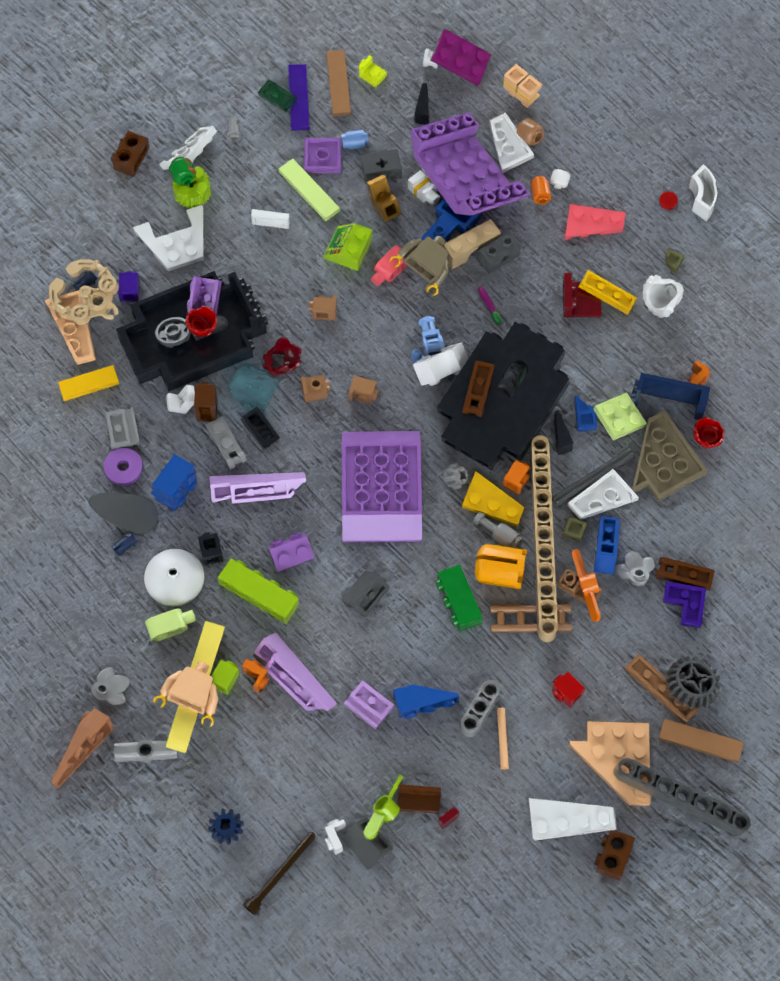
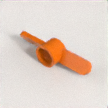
M578 549L572 550V557L579 576L580 587L585 597L590 617L593 622H597L601 618L594 593L600 592L598 582L594 573L587 574L581 553Z

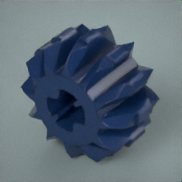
M222 808L221 815L214 812L216 819H209V823L212 826L208 827V831L214 832L211 835L213 840L218 838L219 844H222L224 839H226L229 845L231 844L230 838L237 841L238 836L236 834H243V830L239 827H242L244 823L239 820L241 817L239 813L233 816L234 811L230 809L228 814H226L225 809ZM226 823V825H228L229 823L230 828L228 830H226V828L222 830V824Z

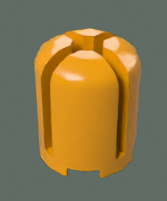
M492 544L482 545L478 550L475 564V577L477 581L482 584L521 590L527 550Z

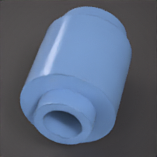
M363 129L346 131L345 134H342L343 148H348V150L366 148L365 144H369L368 133H364Z

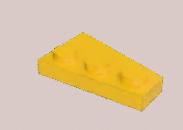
M475 471L462 508L475 513H484L489 518L518 527L524 507Z

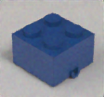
M174 454L153 482L151 494L155 496L157 501L173 511H176L178 507H182L186 501L187 494L190 491L192 492L198 483L194 465Z

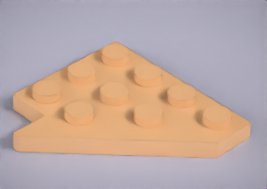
M587 721V741H570L569 746L628 805L650 806L649 794L619 781L613 772L615 766L623 758H630L650 768L649 723ZM621 766V770L628 774L629 769L626 766ZM640 775V779L643 782L648 783L647 777L645 775Z

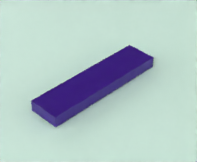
M306 64L288 65L291 131L310 130Z

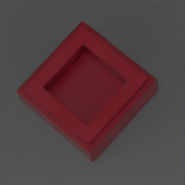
M452 807L439 817L438 825L442 830L459 818L460 812L458 809Z

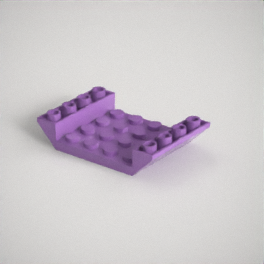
M470 112L412 129L411 138L414 158L454 213L474 215L529 197L530 193L520 180L509 183L475 137L479 124Z
M420 431L342 432L343 542H422Z

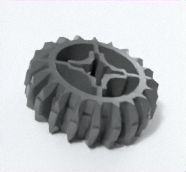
M689 656L685 657V659L680 658L667 671L666 690L671 691L670 697H676L675 703L682 702V707L688 705L690 710L694 706L697 710L701 709L702 706L706 708L719 695L721 683H719L720 676L715 675L717 669H711V663L706 665L704 659L698 661L696 656L692 660ZM685 672V677L679 679V674ZM707 687V692L702 694V688Z

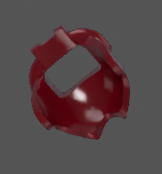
M287 337L279 338L274 347L267 354H263V369L268 370L274 376H280L296 369L302 363L300 360L302 349L291 343ZM272 355H283L284 365L273 368Z

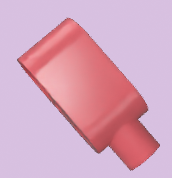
M393 246L376 264L374 268L376 273L371 277V281L376 286H379L384 280L388 282L393 281L407 266L403 263V258L400 260L401 263L398 267H395L399 263L397 258H393L389 262L391 257L398 255V252L401 250L399 246Z

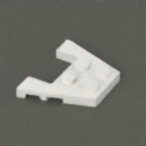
M202 205L186 210L191 227L155 238L149 222L133 227L134 233L140 237L144 245L153 252L154 256L168 272L204 260V210Z

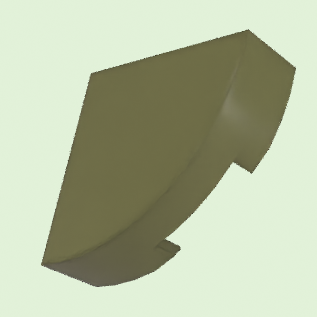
M668 248L665 256L668 268L672 272L677 273L685 256Z

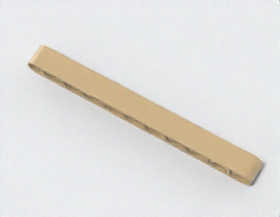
M539 435L533 438L530 450L537 625L540 640L551 642L556 637L558 621L550 450L548 439ZM536 446H542L544 449H537ZM541 463L544 467H538L536 464ZM538 481H543V482H545V484H544V485H540V484H538L537 482H538ZM544 499L546 502L540 503L538 500ZM539 517H545L547 520L541 521ZM545 535L548 539H541L539 536ZM546 553L549 557L543 558L540 554ZM541 572H548L550 575L543 576ZM548 590L551 594L544 595L541 591ZM549 609L552 613L545 614L542 610ZM550 628L553 632L546 633L543 629Z

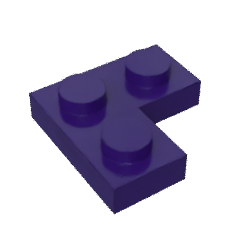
M666 581L663 603L683 606L680 625L701 628L706 588Z

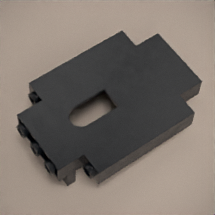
M215 271L200 276L201 278L222 281L216 315L225 317L228 325L224 330L197 341L191 333L187 342L173 346V348L160 344L156 338L155 330L165 319L171 317L186 319L188 315L187 302L190 299V283L192 280L130 304L135 321L117 328L116 331L139 384L161 376L169 392L252 358L253 349H255L252 339L267 333L266 325H268L265 314L261 315L259 311L261 307L257 298L253 299L251 295L253 290L250 284H246L244 278H238L235 272L228 274L229 283L224 285L221 276L217 277Z
M514 322L503 340H501L502 338L498 334L486 331L437 406L438 413L451 420L441 435L442 442L491 471L503 452L519 461L522 460L531 446L533 438L538 435L569 386L568 375L560 371L561 361L565 356L563 346L557 342L552 343L548 341L547 337L542 333H534L524 323ZM476 360L495 364L482 418L477 417L473 413H462ZM515 361H522L528 366V372L512 398L495 389L510 365ZM472 400L471 405L478 407L479 402Z

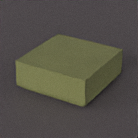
M569 516L562 536L581 543L588 523Z

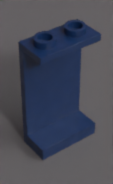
M641 373L640 378L635 379L631 399H634L636 407L640 393L697 405L694 419L699 420L703 418L710 387Z

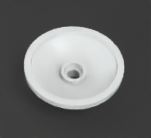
M169 549L160 552L151 559L145 570L144 582L149 595L158 603L172 607L182 606L195 599L202 590L204 570L200 561L190 552L181 549ZM173 570L177 572L175 575H170V572Z

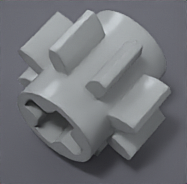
M458 464L450 465L449 469H445L444 482L448 487L453 486L454 489L462 488V485L466 484L468 473L463 466L458 467Z

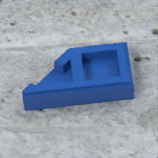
M574 396L577 431L597 430L594 408L590 405L588 406L579 396Z

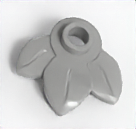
M629 551L626 554L625 563L615 565L617 575L622 579H630L636 586L645 585L649 580V573L654 570L652 557L642 559L641 555L634 551Z
M112 667L105 668L98 674L97 682L92 685L91 694L98 701L106 700L111 705L123 704L126 702V699L122 692L128 688L130 679L123 675H115ZM98 688H103L105 691L100 692Z

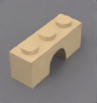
M492 219L443 245V248L449 253L447 259L451 269L467 262L470 254L475 250L483 248L501 237V232Z

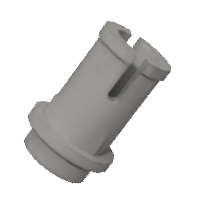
M236 117L228 119L227 138L230 142H238L241 138V133L239 132L240 120Z

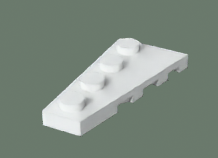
M529 798L534 841L617 830L615 809L613 807Z

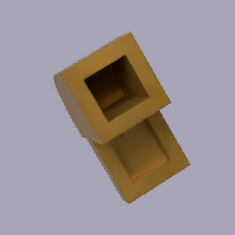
M381 175L368 181L369 198L379 217L387 222L401 215L397 198L391 194L386 177Z

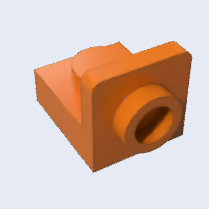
M696 360L691 369L694 374L689 378L688 382L703 385L708 381L711 371H709V368L704 363Z

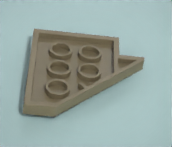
M665 410L650 417L647 421L632 488L636 493L648 487L659 502L708 473V470Z

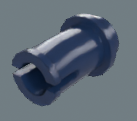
M86 271L85 275L72 285L78 291L82 286L95 284L97 277L93 272Z
M131 532L124 534L125 537L111 546L118 556L132 545L136 546L135 543L138 541Z

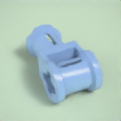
M426 316L420 319L418 323L423 331L422 345L425 355L427 356L429 353L443 349V338L440 335L439 329L435 328V318Z

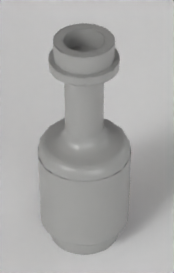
M479 512L475 516L473 522L477 526L481 524L493 533L492 539L505 547H520L523 538L520 537L518 532L504 523L498 526L485 518L486 515Z

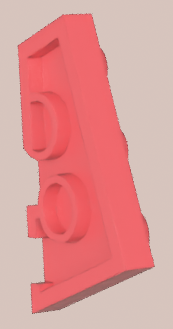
M570 204L565 240L577 236L583 238L592 234L605 235L623 232L626 212Z

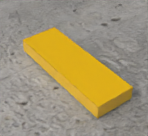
M587 270L578 286L627 315L637 297L590 270Z
M114 365L58 382L64 401L119 384Z

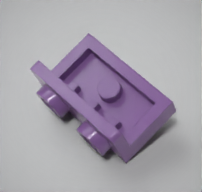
M193 276V280L190 283L191 293L190 299L187 302V314L192 309H198L202 306L211 308L217 314L222 281Z
M296 532L291 534L287 540L282 541V539L271 542V546H268L267 549L271 554L277 572L315 558L307 535Z

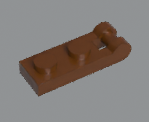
M475 361L462 413H473L477 417L482 418L495 364ZM472 400L479 402L478 407L471 405Z
M666 557L659 558L658 564L660 567L655 574L657 579L702 587L710 591L715 570ZM667 568H673V572H668Z

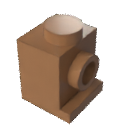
M333 295L332 298L326 296L313 297V301L309 302V312H313V319L336 320V295Z
M324 375L305 378V376L301 377L305 402L328 398L327 391H331L329 379L325 380Z
M354 376L349 390V401H353L354 398L362 403L376 401L379 394L377 382Z

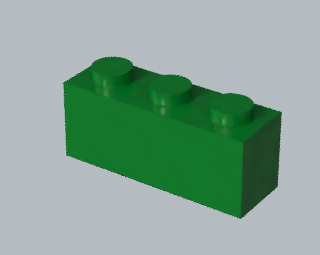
M460 564L437 572L435 583L438 591L443 592L444 598L442 599L445 608L450 609L452 613L450 619L453 626H457L459 632L482 624V614Z

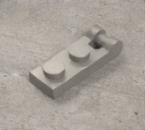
M223 416L205 425L229 470L235 468V465L239 463L244 464L247 462L244 452L241 450ZM236 453L237 456L231 459L230 456Z

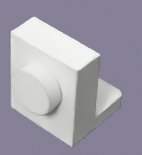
M186 385L178 395L168 393L166 395L168 411L186 414L194 405V386Z
M335 819L325 827L327 838L324 840L329 851L333 849L336 855L343 852L342 844L336 832L346 828V823L344 819L341 821Z

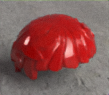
M206 306L192 309L186 316V327L195 336H208L216 328L217 315L214 310Z
M703 417L695 423L693 436L700 446L710 449L719 446L723 442L725 434L720 421Z

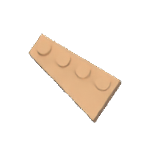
M79 290L59 296V299L63 302V307L69 306L72 309L77 304H83ZM50 299L45 300L76 363L80 365L96 360L89 322L85 325H78L74 321L62 318L59 312H54L51 309Z

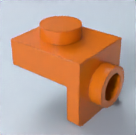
M246 659L242 665L243 672L257 679L253 687L254 691L258 693L261 688L264 689L268 684V671L262 668L263 665L258 661Z

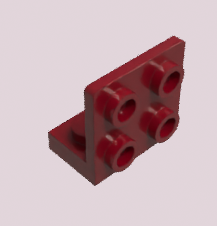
M564 273L562 283L563 317L600 318L602 315L601 299L578 287L581 282L572 280V273Z

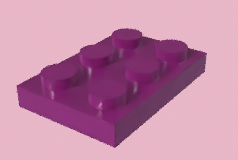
M444 28L430 61L478 86L481 83L492 54Z

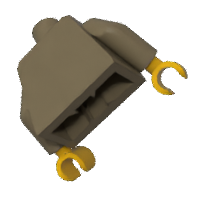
M438 235L434 240L427 237L424 240L416 239L408 242L398 252L397 256H393L389 260L390 262L393 258H397L399 263L395 267H398L401 263L400 260L403 258V263L429 283L434 282L426 287L427 293L431 287L435 288L432 296L438 294L437 287L443 283L449 273V261L447 259L449 253L443 248L445 239Z

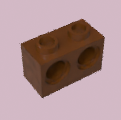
M127 131L125 137L123 136L120 139L118 150L112 154L111 161L114 170L134 177L150 148L148 138Z
M208 382L196 384L194 398L196 419L202 422H212L217 419L218 399L216 386Z
M611 830L609 835L605 834L601 846H604L603 853H598L594 865L598 866L596 873L620 881L635 837L616 830ZM614 840L621 842L622 848H614L611 842ZM605 861H614L616 867H606Z

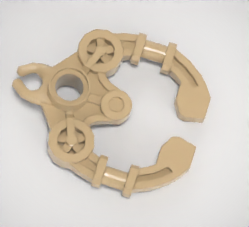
M76 260L65 268L73 278L79 276L84 270L99 272V288L82 286L79 289V295L83 304H77L72 309L69 306L63 307V302L59 299V295L65 290L66 284L57 277L50 283L49 299L52 304L51 309L54 312H59L62 318L74 321L78 325H85L91 318L97 316L113 320V315H107L111 309L114 310L115 315L119 314L117 306L113 304V295L118 292L119 284L110 273L109 268L103 267L99 260Z

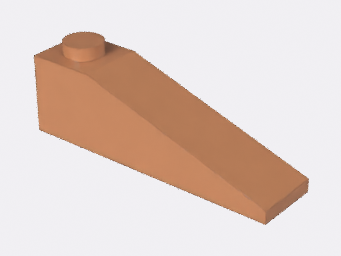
M94 708L91 712L87 711L82 716L81 722L51 781L55 789H58L114 730L112 722L106 714Z

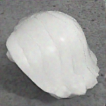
M658 275L649 276L642 292L645 306L648 307L649 312H652L653 315L659 318L669 317L674 312L673 309L682 300L684 289L680 283L672 279H662Z

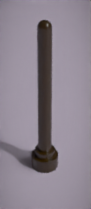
M309 832L256 896L248 898L243 903L245 909L251 914L256 915L260 911L262 900L315 839L316 835L314 832Z

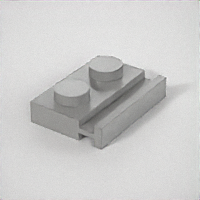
M133 407L127 410L120 409L105 412L112 450L140 445Z

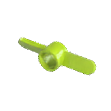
M399 774L389 794L380 797L373 806L374 813L363 832L366 839H374L383 822H389L398 815L400 807L392 800V797L403 778L402 775Z

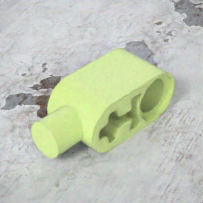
M173 609L147 619L145 624L151 641L157 642L185 632L188 629L187 624L195 622L196 619L193 610L182 613L181 609Z

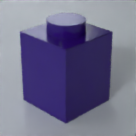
M132 271L119 273L118 295L120 302H138L140 292L139 274Z

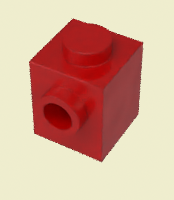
M568 671L564 675L559 674L553 681V696L559 702L563 701L568 707H571L584 694L585 687Z

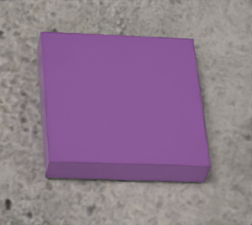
M304 138V171L306 173H341V138Z

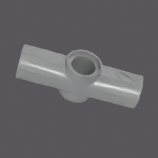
M144 739L140 742L114 743L115 762L141 761L148 763L152 760L177 759V751L166 748L167 740L150 741ZM145 747L151 749V752L147 755L140 753Z

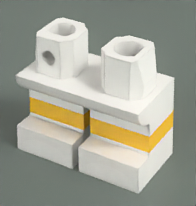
M423 169L408 179V190L421 202L427 201L431 205H435L440 200V196L437 194L438 189Z

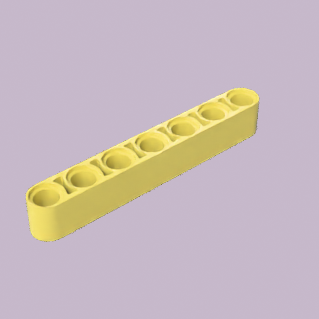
M205 621L191 668L195 669L198 662H204L209 665L206 674H211L225 626ZM178 705L166 748L186 753L198 716L197 712Z

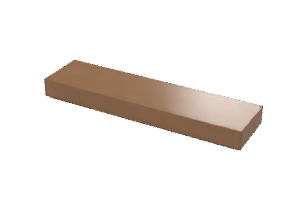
M326 51L333 117L351 115L345 51Z
M640 654L625 667V670L684 724L699 711L695 706L690 710L688 705L682 707V702L680 701L675 703L676 697H670L671 691L666 690V678Z
M667 719L663 720L658 740L736 763L739 762L744 743Z

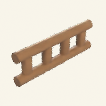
M557 604V632L572 631V623H565V612H571V604ZM490 605V613H497V624H491V632H538L537 624H525V613H537V605ZM549 609L542 610L544 613H552ZM505 613H517V624H505ZM550 628L543 629L544 632H553Z

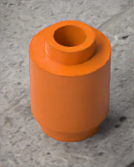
M536 176L531 180L532 183L530 184L533 201L539 205H544L551 200L549 182L544 176Z

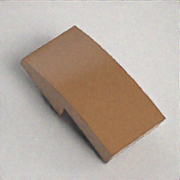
M567 568L557 582V586L586 604L580 587L578 573ZM600 587V592L594 593L596 602L603 592Z

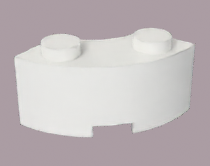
M703 164L691 177L689 189L695 196L692 211L707 221L714 209L717 187L713 174Z
M462 342L445 347L440 350L441 353L432 357L428 355L413 364L421 386L426 384L433 386L440 383V379L452 373L454 375L459 374L468 360Z

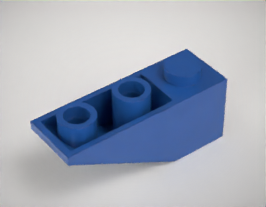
M412 684L393 690V697L399 717H405V719L413 718L421 712L426 714L432 713L437 710L436 708L443 706L444 708H450L459 702L458 693Z

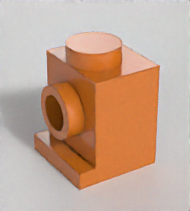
M515 460L504 477L503 486L520 495L523 485L525 486L530 478L528 472L531 467L525 462Z

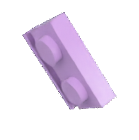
M363 680L344 702L347 708L374 729H377L378 725L382 723L394 708L393 703Z

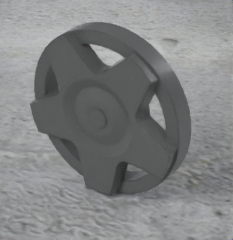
M171 317L162 321L155 330L158 342L169 348L187 342L191 332L186 327V319Z

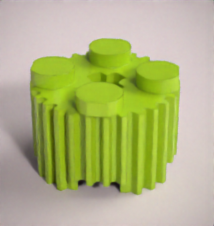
M199 166L195 167L196 177L191 184L184 186L176 184L174 180L172 182L175 200L180 205L183 204V207L187 206V208L191 209L204 205V202L207 203L211 196L209 177L206 172L204 173L203 168Z

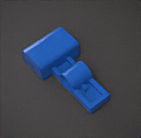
M444 199L436 207L435 215L439 218L420 239L424 240L430 237L434 240L438 235L443 237L445 243H447L455 230L462 234L471 230L480 220L482 212L474 215L454 213Z

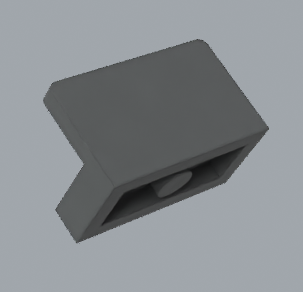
M365 571L345 594L342 601L345 604L352 605L361 616L366 617L390 587L379 574Z
M366 817L356 822L342 839L365 867L370 869L380 858L388 855L393 850V847L380 832L377 833L374 839L368 840L365 838L363 832L369 822V819Z

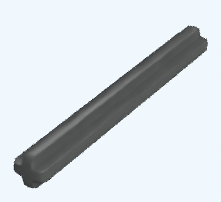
M628 448L552 497L554 504L560 506L590 487L612 469L616 470L635 458L634 451Z

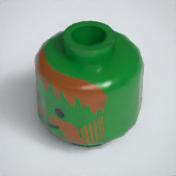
M177 157L172 160L169 172L174 182L184 186L191 184L196 177V170L191 160L184 157Z

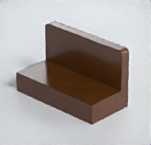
M400 784L398 799L400 811L439 814L441 787Z

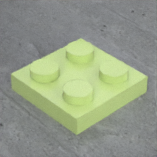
M628 393L600 403L593 409L613 441L642 429L647 424Z

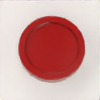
M667 191L660 195L659 204L664 209L670 210L677 206L678 197L673 192Z

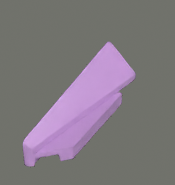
M304 472L210 476L211 500L214 503L231 498L232 504L291 498L295 494L296 489L303 482H306V476Z
M273 633L261 641L254 653L267 662L264 669L305 710L325 709V711H328L335 707L337 703L277 633Z

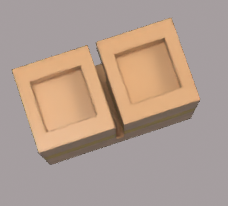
M515 64L504 74L503 88L528 108L540 96L538 91L542 88V84L531 75L528 76L529 73Z

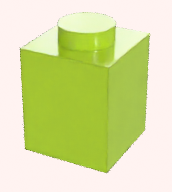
M220 660L211 675L213 677L212 683L216 686V689L226 695L229 694L240 675L238 666L229 660L227 662Z

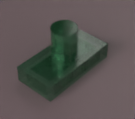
M270 79L257 92L261 98L285 113L297 100L294 94Z

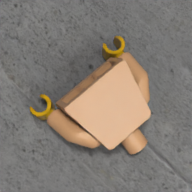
M198 662L195 669L185 667L183 671H177L169 676L160 690L161 694L154 698V704L158 701V698H162L163 704L160 708L166 706L169 700L202 715L206 712V715L202 717L201 723L203 725L204 719L210 718L212 721L211 727L214 723L212 714H215L218 695L216 686L212 683L213 677L206 674L209 665L204 662Z

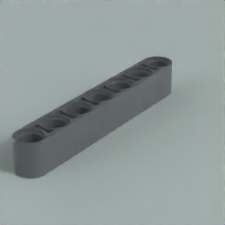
M623 758L614 768V776L619 781L732 835H741L751 826V819L747 814L635 760ZM621 766H626L629 769V773H624L621 770ZM640 775H645L648 783L643 782L640 779ZM659 784L665 785L667 792L662 791L659 788ZM678 793L684 794L686 801H682L678 797ZM697 802H701L705 810H701L697 806ZM716 811H720L724 819L718 818ZM735 820H739L743 828L737 827Z

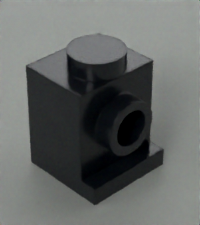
M207 532L198 537L204 566L223 562L218 533Z

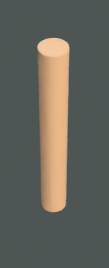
M497 708L501 769L505 770L509 769L505 708Z

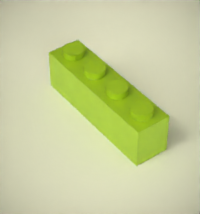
M231 558L218 576L221 586L287 624L299 606V598H297L298 596L293 591H285L280 588L279 583L274 580L269 581L265 579L264 575L257 570L252 571L248 569L247 565L240 560L235 561Z

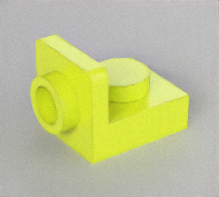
M370 55L363 59L358 66L359 77L375 88L387 77V71L374 64L373 57Z

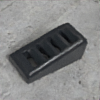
M423 83L415 110L414 122L427 125L429 124L430 116L427 83Z
M258 406L241 417V422L263 449L280 439ZM256 416L258 419L251 423L249 420ZM260 422L263 424L257 429L254 428ZM264 428L267 429L265 433L259 435L258 432H260ZM269 434L272 435V437L269 438L268 440H266V441L263 440V438L266 437L267 435H269Z
M557 410L554 416L556 447L558 455H562L572 451L573 440L561 411Z

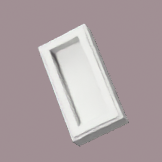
M252 209L251 219L253 225L289 229V214Z

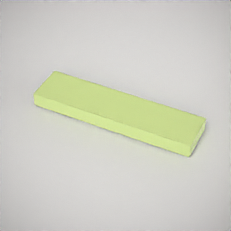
M291 159L279 168V173L325 222L340 212L338 205L294 159Z

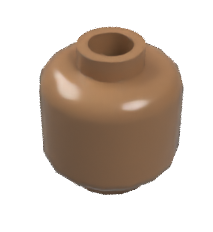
M528 118L517 125L516 133L527 145L532 146L542 141L544 136L543 127L536 121Z

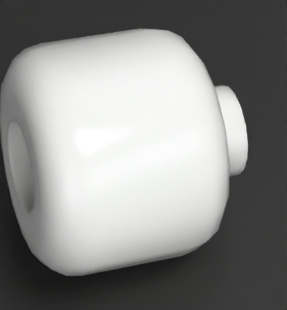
M555 169L552 172L550 183L554 185L555 189L566 188L569 183L570 174L564 170Z

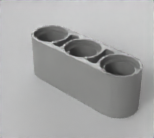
M487 680L482 684L464 714L460 726L464 736H475L492 710L500 692V686L496 681ZM491 688L495 690L496 693L493 695H488L485 692V690ZM482 705L486 710L478 712L475 710V707ZM472 722L475 724V728L467 729L465 723Z

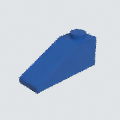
M600 515L593 572L614 574L620 518Z

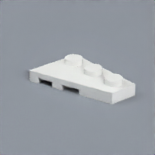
M506 113L490 120L489 125L502 173L534 158V153L527 143L517 135V129Z
M214 126L198 129L185 141L186 146L179 150L176 149L171 153L173 157L169 161L163 160L159 164L163 170L169 169L172 160L177 157L188 158L193 164V160L203 152V148L212 141V137L217 132Z
M612 469L568 502V507L582 520L637 501L639 497Z

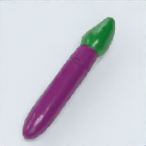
M479 286L478 292L491 313L492 319L497 324H501L500 313L497 312L487 291L482 286Z

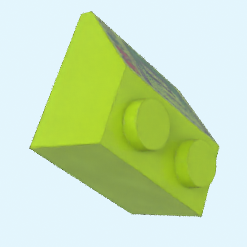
M356 223L338 226L323 258L358 271L373 241L372 229Z

